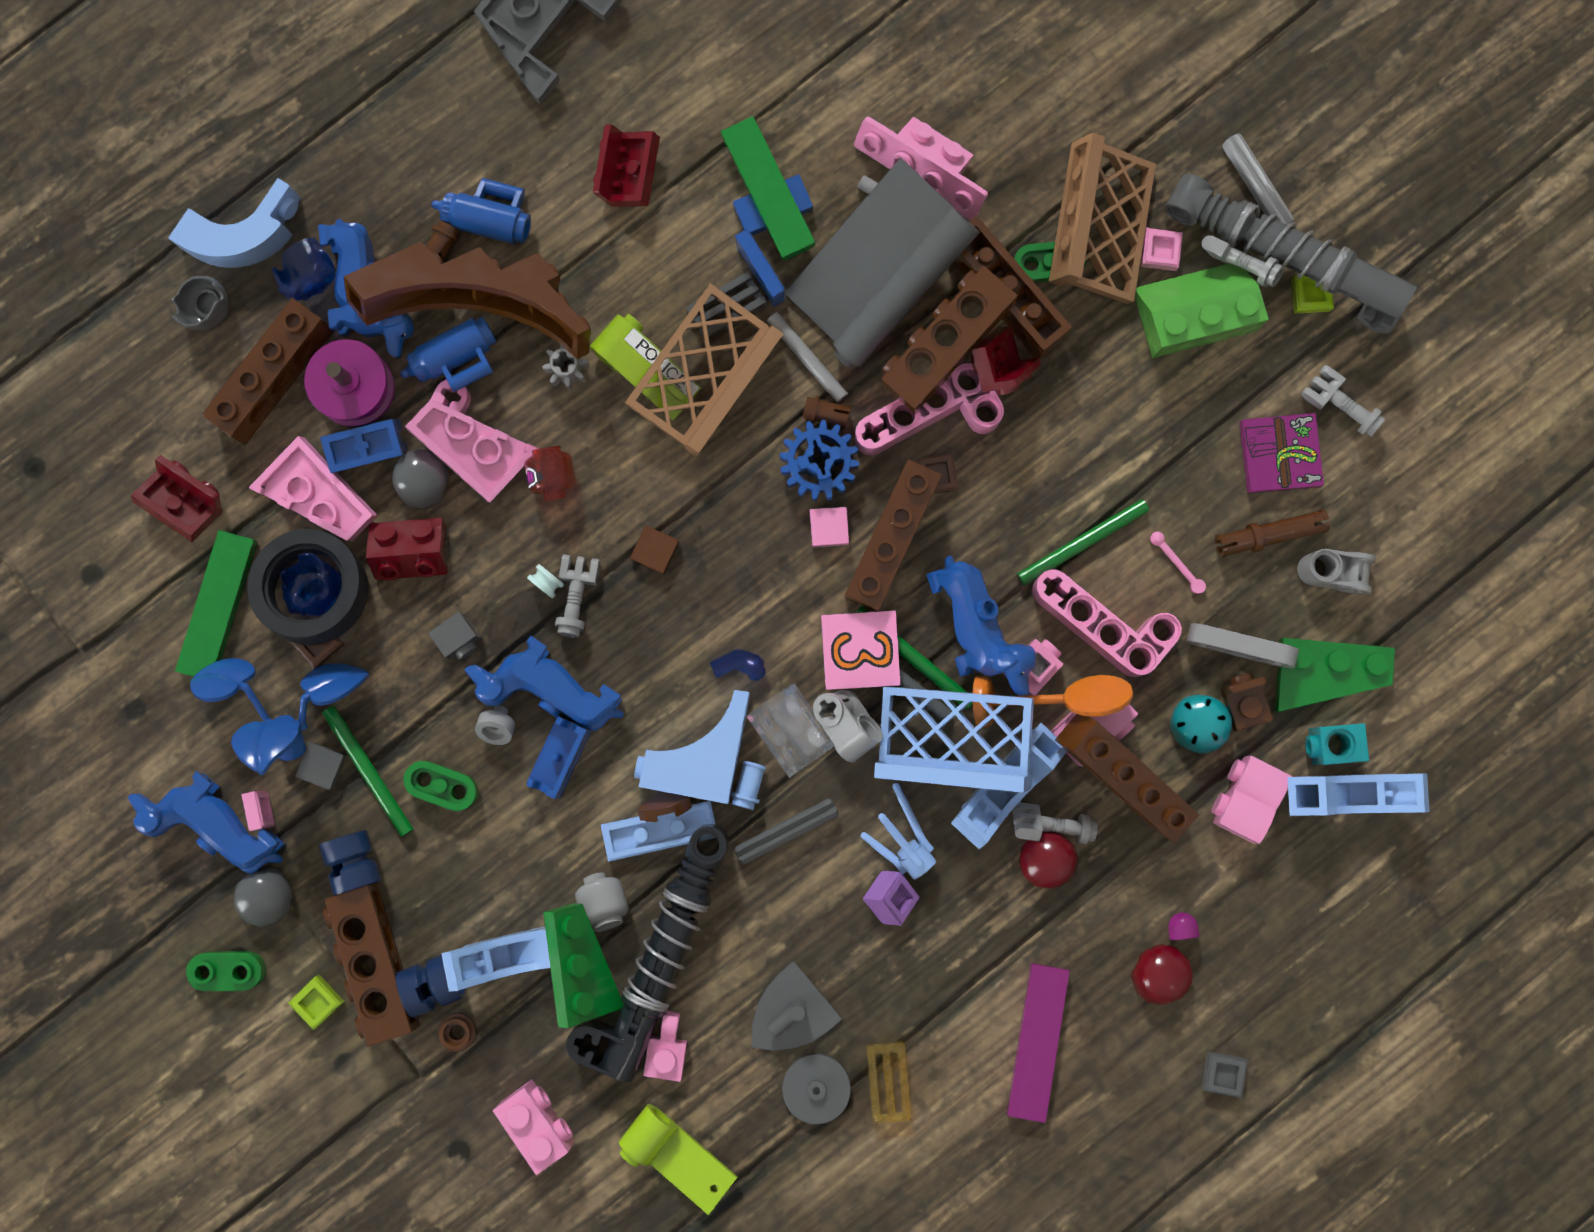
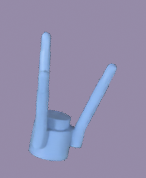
M894 783L892 786L919 844L915 839L908 843L883 813L879 814L878 818L901 847L897 853L900 858L866 832L861 833V838L893 863L902 874L908 872L914 880L926 873L936 863V859L930 853L934 848L926 839L900 785Z

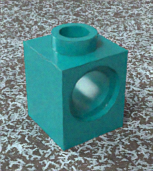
M1365 723L1308 728L1309 735L1305 738V749L1307 756L1312 758V765L1369 761ZM1332 735H1336L1341 741V749L1336 755L1330 751L1328 746Z

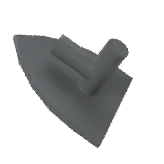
M794 961L772 980L757 1004L752 1023V1048L773 1051L794 1049L815 1041L842 1020L840 1015Z

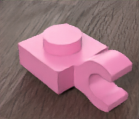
M666 1011L662 1020L661 1036H651L648 1043L643 1076L681 1082L687 1040L676 1039L680 1012Z

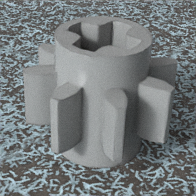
M561 344L560 349L555 352L551 350L546 351L550 357V364H545L542 368L545 373H554L550 379L554 387L561 381L565 383L568 390H572V383L578 380L583 383L586 382L582 375V369L590 367L588 360L576 359ZM570 360L572 364L568 366V372H562L561 368L564 367V361Z

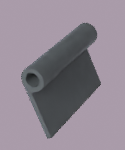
M900 158L786 290L785 295L834 340L833 345L837 349L834 355L841 363L848 368L853 364L861 367L980 232L911 166Z

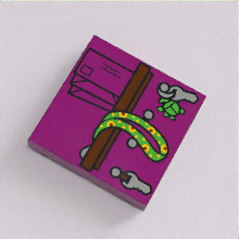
M1316 413L1243 419L1239 422L1247 494L1320 488L1324 486Z

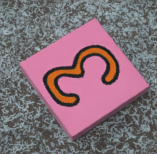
M896 611L821 615L826 690L900 686Z

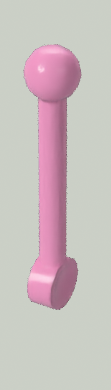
M1159 531L1152 533L1150 537L1151 543L1159 546L1190 582L1191 592L1194 594L1203 593L1206 589L1205 582L1193 576L1166 544L1163 533Z

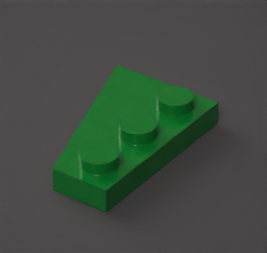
M1292 638L1279 639V643L1298 648L1299 654L1295 669L1277 666L1274 712L1393 685L1395 648Z
M572 903L544 911L558 1027L570 1028L622 1009L621 996L583 904Z

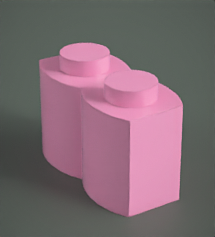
M1251 755L1244 756L1242 761L1237 759L1228 773L1227 779L1231 781L1229 790L1226 795L1220 793L1211 810V813L1215 814L1213 824L1253 844H1260L1273 821L1278 806L1286 794L1288 777L1292 776Z

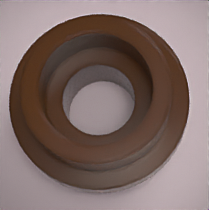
M463 1013L448 1015L442 1020L438 1028V1038L441 1045L452 1052L464 1051L470 1047L477 1033L474 1021ZM454 1025H459L463 1028L464 1036L462 1038H456L452 1034Z

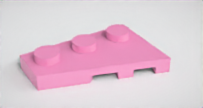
M432 399L405 426L408 431L488 503L522 469L525 461L527 463L539 450V448L521 442L502 431L484 425Z
M300 436L249 487L251 490L273 499L277 504L308 518L309 521L346 541H354L378 516L337 472L330 473L327 461L304 437Z

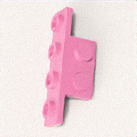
M869 116L863 120L854 141L855 148L889 169L902 158L964 217L971 220L979 214L988 196V192L961 175L968 167L973 157L972 153L915 117H912L898 134Z

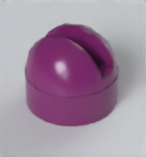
M1184 912L1172 916L1168 924L1169 940L1200 937L1199 926L1193 916Z

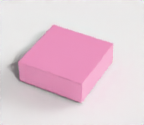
M1146 228L1140 267L1177 271L1179 268L1183 232Z
M847 507L810 509L812 548L849 545Z
M253 791L241 794L249 831L274 827L275 822L269 793L267 791Z

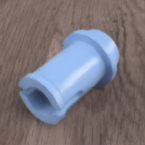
M743 761L736 792H731V797H734L732 805L754 810L755 804H759L760 801L757 799V795L766 767L753 762Z

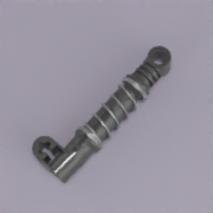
M1193 174L1182 175L1164 206V211L1173 220L1188 226L1197 225L1199 221H1201L1200 226L1203 228L1210 225L1209 231L1214 232L1218 229L1217 235L1221 236L1222 241L1229 243L1232 247L1236 246L1238 242L1246 241L1243 249L1244 253L1251 250L1262 255L1261 261H1265L1270 257L1278 259L1279 264L1284 266V268L1287 267L1297 272L1298 279L1304 275L1316 281V288L1322 285L1321 289L1325 290V292L1328 291L1330 294L1340 292L1363 303L1364 305L1358 314V320L1368 329L1382 334H1389L1393 331L1415 293L1417 285L1357 258L1356 252L1352 249L1350 250L1347 246L1343 247L1342 250L1332 246V239L1323 242L1314 238L1313 231L1304 233L1297 230L1295 222L1287 225L1278 221L1277 213L1271 216L1263 214L1259 218V205L1252 204V202L1247 200L1241 202L1234 200L1230 204L1231 198L1227 196L1223 200L1220 193L1213 196L1214 189L1206 180Z

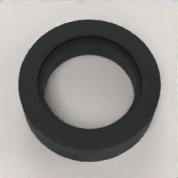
M301 529L275 538L260 551L249 572L247 593L254 614L271 631L283 639L296 644L317 645L340 637L356 623L367 601L368 580L359 558L341 540L324 531ZM307 555H323L333 559L337 563L342 576L341 592L335 604L326 613L314 619L293 620L285 617L279 610L275 598L276 583L284 568L292 561Z

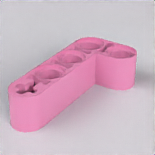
M964 363L935 392V394H939L944 398V406L933 408L926 402L915 414L897 399L863 418L858 423L855 432V444L858 450L865 455L873 456L879 454L959 409L974 432L988 434L993 432L999 425L1004 415V407L995 390L989 392L982 391L979 376L974 372L972 363ZM962 376H969L975 380L977 387L973 390H964L959 386L958 379ZM981 407H987L993 411L995 419L991 422H983L977 417L976 410ZM899 411H906L913 417V422L910 425L901 426L895 422L893 416ZM883 420H886L887 429L878 434L876 443L871 439L864 440L866 430L869 429L872 434L883 429Z
M1059 570L1045 571L1032 585V595L1038 604L1127 676L1138 677L1152 672L1181 636L1182 627L1180 621L1170 613H1160L1148 618L1135 632ZM1054 581L1057 584L1055 587L1056 593L1048 596L1044 593L1047 588L1044 583L1048 584ZM1068 593L1072 595L1070 599L1063 603L1062 607L1058 606V603L1063 600L1061 597L1066 596ZM1077 602L1085 605L1088 610L1086 621L1082 622L1074 619L1071 614L1073 603ZM1157 621L1164 623L1168 627L1169 633L1165 641L1157 639L1153 633V626ZM1103 626H1109L1116 632L1117 639L1114 645H1107L1101 640L1100 631ZM1133 650H1139L1145 656V665L1141 670L1134 668L1130 663L1129 657Z

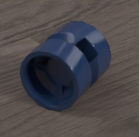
M367 830L319 844L324 865L332 868L328 879L334 896L382 880L377 861L369 858L373 848Z
M442 954L427 960L426 967L416 964L396 973V986L399 997L406 1012L412 1018L435 1010L436 1003L446 1006L465 998V989L449 992Z

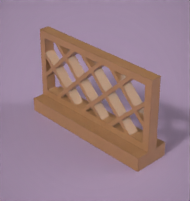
M1091 133L1071 144L1049 282L1059 286L1070 284L1122 303L1130 304L1135 299L1156 164L1104 144L1105 137ZM1102 156L1109 158L1115 170L1107 178L1100 166ZM1131 167L1142 171L1141 184L1138 188H1135L1127 173V170ZM1117 176L1127 193L1120 200L1117 199L1109 184ZM1101 188L1109 204V207L1100 212L1095 203L1096 190ZM1129 199L1136 211L1135 220L1131 223L1121 207ZM1112 211L1121 227V230L1112 235L1103 218ZM1094 223L1104 240L1096 247H1094L1089 237L1090 226ZM1123 234H1125L1130 244L1129 255L1125 258L1115 241ZM1106 246L1116 262L1108 270L1098 254V251ZM1088 258L1098 274L1093 280L1082 277L1084 262ZM1117 269L1120 270L1125 280L1123 291L1116 288L1110 277V274Z
M710 283L625 401V404L682 444L687 451L697 456L778 343L783 333L773 325L769 327ZM710 296L724 304L725 319L705 320L703 306ZM730 310H732L739 316L731 318ZM699 313L701 322L692 323ZM747 321L758 329V332L751 341L736 343L732 323ZM727 324L730 344L710 347L707 327ZM702 328L705 348L684 351L682 339L684 332L689 329ZM678 342L680 352L670 353ZM746 347L741 356L738 358L737 348ZM732 350L734 365L731 370L715 373L711 352ZM706 353L709 374L689 377L685 356ZM681 357L684 378L663 381L661 364L665 359ZM657 371L658 382L649 383ZM725 377L717 388L716 378ZM710 379L713 391L711 398L708 401L693 403L690 382ZM685 383L688 404L668 407L664 386ZM659 387L663 408L648 410L636 401L644 389ZM704 406L696 417L694 408ZM690 410L692 424L684 435L671 427L670 411ZM664 413L665 421L655 414Z

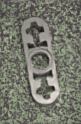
M1197 623L1190 624L1186 640L1187 643L1197 647L1289 669H1295L1299 649L1293 646Z

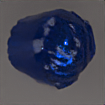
M314 237L303 239L291 245L283 252L282 271H279L276 267L272 268L276 283L279 286L278 291L288 300L293 298L296 301H306L317 294H323L336 276V268L331 258Z
M305 552L299 554V561L295 566L283 569L281 572L283 599L290 614L321 616L337 601L341 592L342 578L334 567L315 554Z

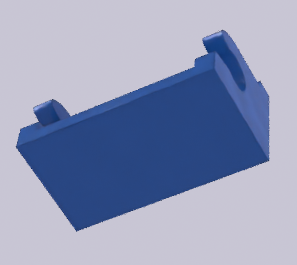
M390 419L320 437L330 473L404 455L403 452L407 451V445L405 442H402L400 431L403 429L400 419Z
M557 716L526 785L544 792L545 795L553 799H560L592 730Z

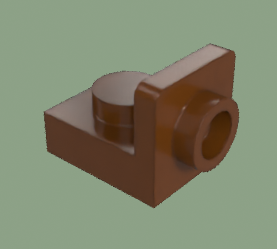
M1252 672L1230 678V686L1220 688L1226 708L1232 718L1233 731L1273 720L1262 685L1267 684L1265 676L1253 678Z

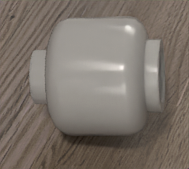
M603 872L584 878V885L575 892L576 903L583 904L592 928L594 927V931H607L623 923L622 918L629 911L621 881L614 877H606Z

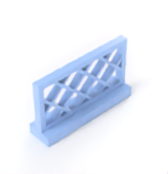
M883 687L881 717L883 739L880 741L879 762L875 763L874 778L1026 792L1031 789L1032 784L1030 758L1034 698ZM893 695L906 696L916 708L902 721L892 711ZM915 697H922L927 699L920 704ZM934 699H942L952 710L939 724L924 709ZM952 700L964 702L957 707ZM971 702H980L990 714L976 727L961 712ZM989 703H997L1001 705L994 710ZM1008 705L1024 706L1023 722L1012 731L998 714ZM918 713L933 728L919 742L905 726ZM955 716L969 730V733L956 745L941 729ZM992 719L1007 734L994 748L979 733ZM893 721L896 726L891 730V723ZM900 730L913 747L904 755L890 754L891 737ZM1021 730H1022V742H1021L1020 739L1016 736V734L1019 733ZM936 733L950 749L940 759L932 758L922 746ZM973 736L987 752L978 762L968 761L959 750ZM1009 740H1012L1021 750L1020 766L1006 765L996 753ZM915 751H918L922 757H916L911 755ZM954 754L959 760H948V758ZM990 757H992V759H993L997 764L984 763V762H985L986 760H988Z

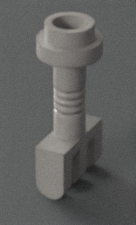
M1209 235L1202 240V247L1211 257L1228 265L1231 263L1242 269L1244 268V270L1257 275V283L1260 286L1266 287L1270 285L1274 287L1282 276L1284 266L1279 264L1278 259L1270 257L1266 262H1263L1232 248L1229 243Z
M1324 365L1319 373L1329 383L1315 376L1310 384L1320 394L1306 387L1302 391L1301 396L1320 411L1330 401L1361 424L1357 430L1360 434L1367 433L1369 436H1372L1385 421V418L1380 415L1382 411L1376 407L1370 413L1364 407L1357 404V402L1351 400L1350 397L1339 390L1346 378L1331 367Z
M563 554L559 579L560 581L570 582L564 617H557L555 626L558 627L557 634L578 638L580 632L584 631L585 622L578 620L584 584L597 586L600 559L592 558L590 571L584 572L586 557L578 556L575 570H570L571 555Z
M1019 802L1012 810L1015 835L1020 839L1040 841L1043 831L1075 835L1078 844H1087L1088 841L1094 842L1096 839L1097 820L1091 819L1088 814H1080L1078 820L1041 816L1040 805Z

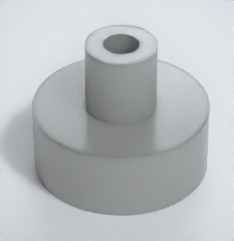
M495 706L493 710L484 711L479 715L475 726V733L481 740L489 744L504 745L509 743L512 738L515 722L507 715L508 710L505 707Z

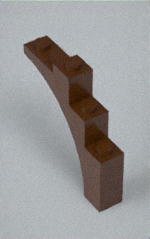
M421 241L343 276L347 303L367 326L392 316L420 310L447 308L478 310L509 317L534 327L560 343L576 359L589 354L590 325L583 316L577 315L569 306L565 296L559 292L561 280L554 265L548 264L538 252L501 269L499 263L494 258L490 259L480 247L443 263L437 253H432Z

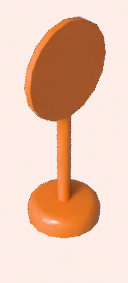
M1096 675L1075 681L1067 687L1064 694L1015 697L1034 698V705L1065 704L1073 713L1082 716L1098 717L1111 715L1123 710L1130 704L1133 698V691L1131 685L1122 678ZM976 676L973 683V693L995 695L992 680L987 676ZM973 702L974 719L977 726L990 714L980 702ZM989 703L994 710L996 709V706L1001 705L997 703ZM992 719L983 728L992 726V724L994 723V719Z

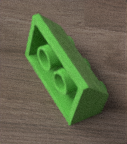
M1231 263L1136 287L1135 300L1152 359L1256 332L1269 320L1259 284L1247 270Z

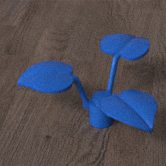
M224 659L204 667L191 679L190 689L197 699L205 702L225 700L233 696L239 689L246 693L264 722L254 721L243 725L233 734L231 744L237 757L246 766L258 774L264 775L277 758L290 761L301 757L305 753L307 746L302 731L308 728L306 712L307 704L310 700L318 706L334 703L353 692L370 675L362 668L342 663L325 664L313 669L302 679L300 684L302 690L306 693L300 699L298 720L293 719L289 715L279 716L274 720L270 719L255 693L246 683L256 675L255 668L251 663L243 659Z

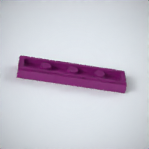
M1030 963L1006 1112L1009 1117L1046 1123L1070 972L1068 969Z

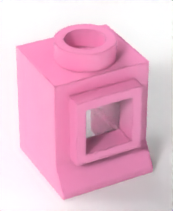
M1034 639L1028 644L1035 650L1036 666L1029 673V694L1026 696L1036 695L1063 666V663L1058 659L1061 652L1046 639L1042 643Z

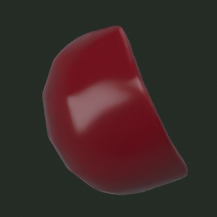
M1042 832L1040 841L1027 840L1022 845L1019 864L1022 874L1028 882L1039 888L1054 889L1069 882L1076 873L1079 858L1075 845L1063 834Z
M1160 944L1148 948L1140 954L1138 962L1131 972V979L1137 994L1148 1003L1166 1005L1185 996L1192 984L1193 972L1188 957L1177 947Z

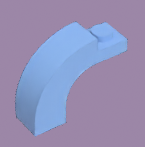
M277 178L258 208L247 219L235 224L222 225L213 223L188 208L168 239L191 256L210 265L227 268L253 265L274 255L293 236L283 224L295 215L301 197L290 185Z
M1042 723L1032 730L1030 773H1032L1031 789L1056 767L1067 752L1055 741L1056 736ZM1016 746L1003 759V762L1006 765L1020 766L1021 750ZM977 788L963 804L962 810L951 824L980 849L989 841L1008 814L1030 790L1026 792Z
M1427 773L1288 777L1290 816L1430 812Z
M545 927L508 934L441 953L449 992L459 991L514 974L550 968Z

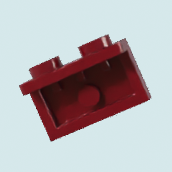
M613 124L605 125L603 137L599 145L600 153L597 170L593 178L594 195L611 207L648 206L660 136L653 131L622 132Z
M1011 325L997 328L972 349V368L979 376L983 392L997 390L999 395L1014 392L1019 389V385L1023 381L1031 378V373L1041 365L1039 357L1020 360Z
M160 455L155 459L156 471L131 494L132 502L190 542H193L222 513L220 494L211 483L207 481L200 482L190 475L186 467L178 461L173 460L171 462Z
M443 517L370 523L366 560L374 579L395 580L400 578L446 575L448 572V566L444 557L446 526Z

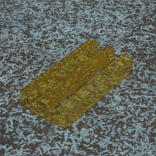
M904 1041L891 1044L889 1042L881 1043L879 1045L866 1044L873 1124L911 1121ZM897 1052L902 1102L901 1113H895L890 1053ZM882 1053L887 1114H880L875 1054Z

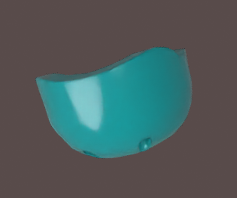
M1190 695L1183 698L1174 708L1170 720V729L1179 745L1195 753L1207 754L1220 749L1228 741L1232 730V718L1228 709L1218 699L1208 695ZM1206 701H1207V702H1210V705H1209V706H1206V705H1205V704H1206ZM1189 704L1191 709L1186 708L1185 705ZM1224 716L1225 720H1218L1217 717ZM1178 723H1185V724H1186V725H1184V726H1182V727H1177V724H1178ZM1212 733L1218 737L1217 741L1213 739ZM1194 736H1197L1196 744L1191 743Z

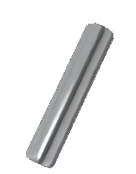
M1238 133L1229 137L1224 142L1223 149L1263 213L1267 216L1277 213L1278 221L1287 225L1294 222V217L1243 136Z

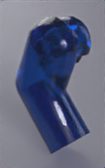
M743 649L733 650L709 662L717 678L734 670L746 673L749 680L758 681L766 674V668L763 666L764 660L759 655Z

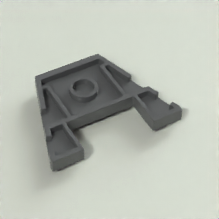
M482 0L474 10V13L532 97L541 105L558 84L560 78L556 72L533 56L575 2L580 3L606 22L622 0Z

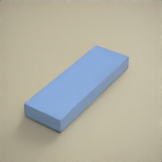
M711 801L692 804L691 809L677 817L675 812L657 816L658 822L640 821L639 816L601 824L608 862L689 844L690 837L699 827L705 824H716ZM704 834L700 837L699 842L716 837L712 834Z

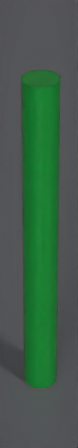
M1140 499L1016 574L1017 578L1023 586L1029 584L1045 571L1054 569L1149 512L1148 505L1143 499Z
M861 605L855 613L869 611ZM897 635L898 654L942 691L968 693ZM955 700L958 704H961V703L964 702V701ZM973 702L968 704L964 709L968 710L973 704Z
M335 705L324 710L322 715L399 835L404 837L414 830L413 826Z

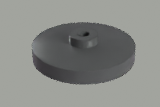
M821 1053L804 1055L795 1060L786 1071L782 1086L783 1098L789 1111L799 1120L809 1124L830 1122L837 1118L848 1104L850 1098L848 1074L841 1063L829 1055Z

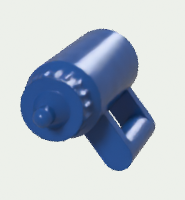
M482 178L474 196L450 192L444 196L442 201L434 200L431 203L432 208L440 212L441 221L453 226L457 230L513 245L517 242L524 244L530 233L531 215L525 214L523 209L520 208L525 196V189ZM486 194L511 200L512 204L510 206L484 199Z
M483 316L476 320L472 317L417 346L415 351L406 356L409 363L400 372L402 378L417 377L420 382L445 375L453 392H456L493 372L484 353L490 351V346L497 343L496 338ZM479 356L481 362L452 376L450 371Z

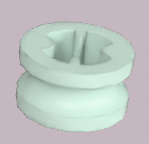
M538 564L536 566V574H529L527 578L553 599L556 596L554 593L555 589L558 587L562 588L565 584Z

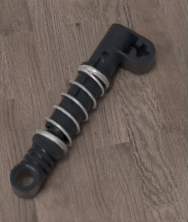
M702 825L690 837L685 856L688 859L683 858L681 862L685 867H679L677 872L681 877L675 876L674 881L667 883L664 889L665 892L663 894L667 899L659 902L662 911L659 918L651 921V925L654 928L651 937L643 940L646 950L643 956L636 959L638 966L636 975L628 978L630 986L624 988L625 991H623L621 996L623 1007L615 1026L592 1019L576 1025L568 1036L566 1042L567 1053L578 1064L620 1081L632 1082L634 1080L657 1021L668 1011L669 1004L666 999L670 989L677 988L673 982L678 969H685L681 965L686 950H693L689 946L694 930L700 931V928L696 927L698 920L692 917V914L698 912L705 913L710 908V889L707 886H713L714 881L710 878L717 876V871L714 868H720L729 846L728 834L719 825ZM704 834L714 835L719 841L718 851L711 854L702 851L699 845L700 837ZM662 903H670L672 907H664ZM586 1034L592 1036V1046L590 1048L583 1046L585 1041L583 1038ZM604 1036L610 1040L603 1057L600 1058L595 1055L600 1046L598 1044Z

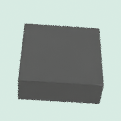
M309 742L295 777L328 790H333L347 755L314 742Z
M1207 1051L1201 1089L1206 1092L1242 1098L1248 1060L1244 1057Z

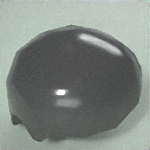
M192 276L181 284L176 296L172 297V302L176 308V314L172 316L174 321L194 331H211L220 326L228 315L229 300L227 292L219 281L209 276Z
M418 448L408 451L398 459L393 468L392 481L398 498L411 508L426 509L438 504L442 500L443 493L449 483L446 465L432 451Z
M263 865L254 873H246L236 885L233 901L234 907L238 915L246 923L258 927L279 923L290 911L293 888L286 881L282 870Z

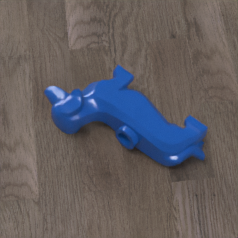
M342 219L336 220L335 225H318L320 245L324 247L331 244L332 253L334 255L339 254L334 293L340 307L328 310L329 329L334 332L339 331V335L343 337L349 335L351 329L361 336L368 338L383 335L388 353L396 359L401 358L404 340L412 337L414 333V322L410 315L405 313L392 316L367 326L347 303L343 276L375 262L373 245L368 237L366 228L359 223H344Z
M951 555L945 559L944 569L926 575L933 594L941 592L942 587H944L947 595L951 598L956 637L960 646L965 651L963 655L955 658L960 677L973 674L975 669L976 672H981L986 676L1004 673L1014 693L1020 696L1028 695L1029 673L1036 666L1034 648L1029 645L1006 643L997 620L998 606L989 597L982 572L968 563L954 562Z
M531 635L527 640L528 649L521 653L509 655L495 673L488 672L477 665L468 666L464 670L476 684L474 691L476 697L488 706H498L515 692L527 691L541 699L538 706L550 715L557 718L561 712L577 724L593 731L602 728L610 718H623L624 715L620 709H616L622 702L620 694L604 684L599 689L600 697L595 696L591 692H585L562 665L554 660L546 659L550 653L546 650L548 647Z
M196 771L192 776V785L173 788L158 804L153 803L141 793L128 796L131 805L136 811L133 821L137 831L147 837L155 838L166 833L176 825L186 824L200 836L196 843L212 856L219 852L230 863L239 867L245 873H254L267 862L282 863L283 857L277 854V852L286 844L270 830L267 832L261 829L257 834L259 840L255 836L249 835L231 806L224 800L213 797V794L216 793L220 786L204 773L201 774Z

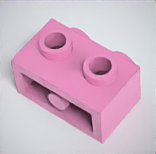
M532 1079L503 1099L493 1109L494 1114L536 1175L567 1154L574 1144L572 1139L573 1133L564 1119L557 1117L551 1108V1101L542 1087L536 1086Z

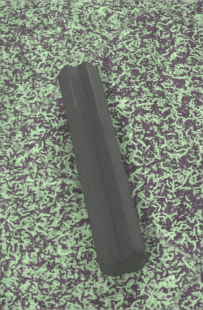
M827 798L737 845L735 853L742 864H747L837 817L839 814L833 800Z

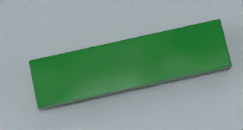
M749 117L721 130V137L782 262L815 247V241L754 117Z
M218 530L175 672L194 677L204 667L222 660L258 541Z

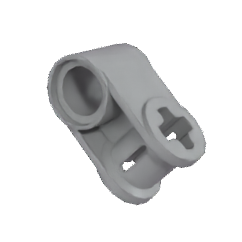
M1321 549L1303 556L1298 563L1297 572L1300 579L1305 584L1311 586L1331 588L1351 594H1371L1372 587L1369 586L1371 564L1375 563L1376 556L1361 552ZM1316 559L1321 560L1325 565L1323 576H1320L1315 570L1314 563Z
M840 689L834 693H823L814 701L813 713L816 720L821 724L833 742L836 751L846 761L856 762L883 739L879 725L870 717L853 691Z

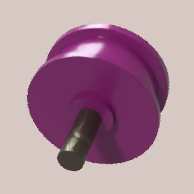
M337 340L324 345L312 356L305 371V390L313 406L329 419L343 426L362 427L377 421L387 412L394 398L395 380L390 367L372 348L356 340Z

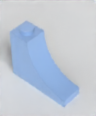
M734 690L732 700L723 718L711 732L695 743L675 750H646L645 757L638 756L634 778L640 779L639 787L729 804L750 693Z

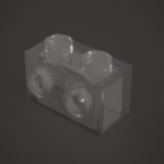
M794 683L766 700L746 716L789 778L834 747L833 742L821 724L816 720L813 709Z

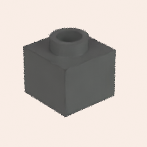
M457 612L428 633L443 656L452 660L456 657L458 660H463L478 649L476 643L483 639L468 616L461 612Z

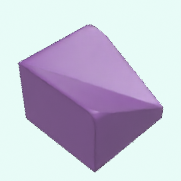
M882 871L863 897V900L880 922L901 926L920 897L901 872Z

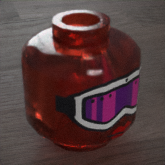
M561 446L532 450V456L525 461L529 490L536 495L543 494L544 501L566 498L565 490L572 489L576 485L572 456L568 452L561 451Z

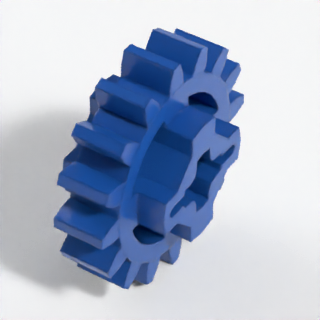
M822 420L819 428L814 429L812 423L808 421L806 422V432L802 433L798 428H794L795 440H784V446L789 452L780 453L779 459L787 462L788 465L780 468L781 475H791L787 481V486L791 488L798 485L799 497L802 498L807 491L812 492V500L816 502L819 493H824L829 501L832 500V490L836 489L839 493L843 494L845 493L843 482H854L855 476L849 470H855L859 467V462L851 459V457L858 454V448L847 446L851 441L852 436L850 434H846L843 437L839 436L840 425L837 424L832 430H828L826 420ZM821 438L830 440L837 446L830 447L822 443ZM807 442L808 448L805 454L795 459L799 447ZM814 447H816L817 453L820 454L822 459H827L825 460L824 475H822L818 465L812 463ZM844 462L841 473L832 480L831 472L833 468ZM808 474L817 479L818 484L810 483L801 476Z

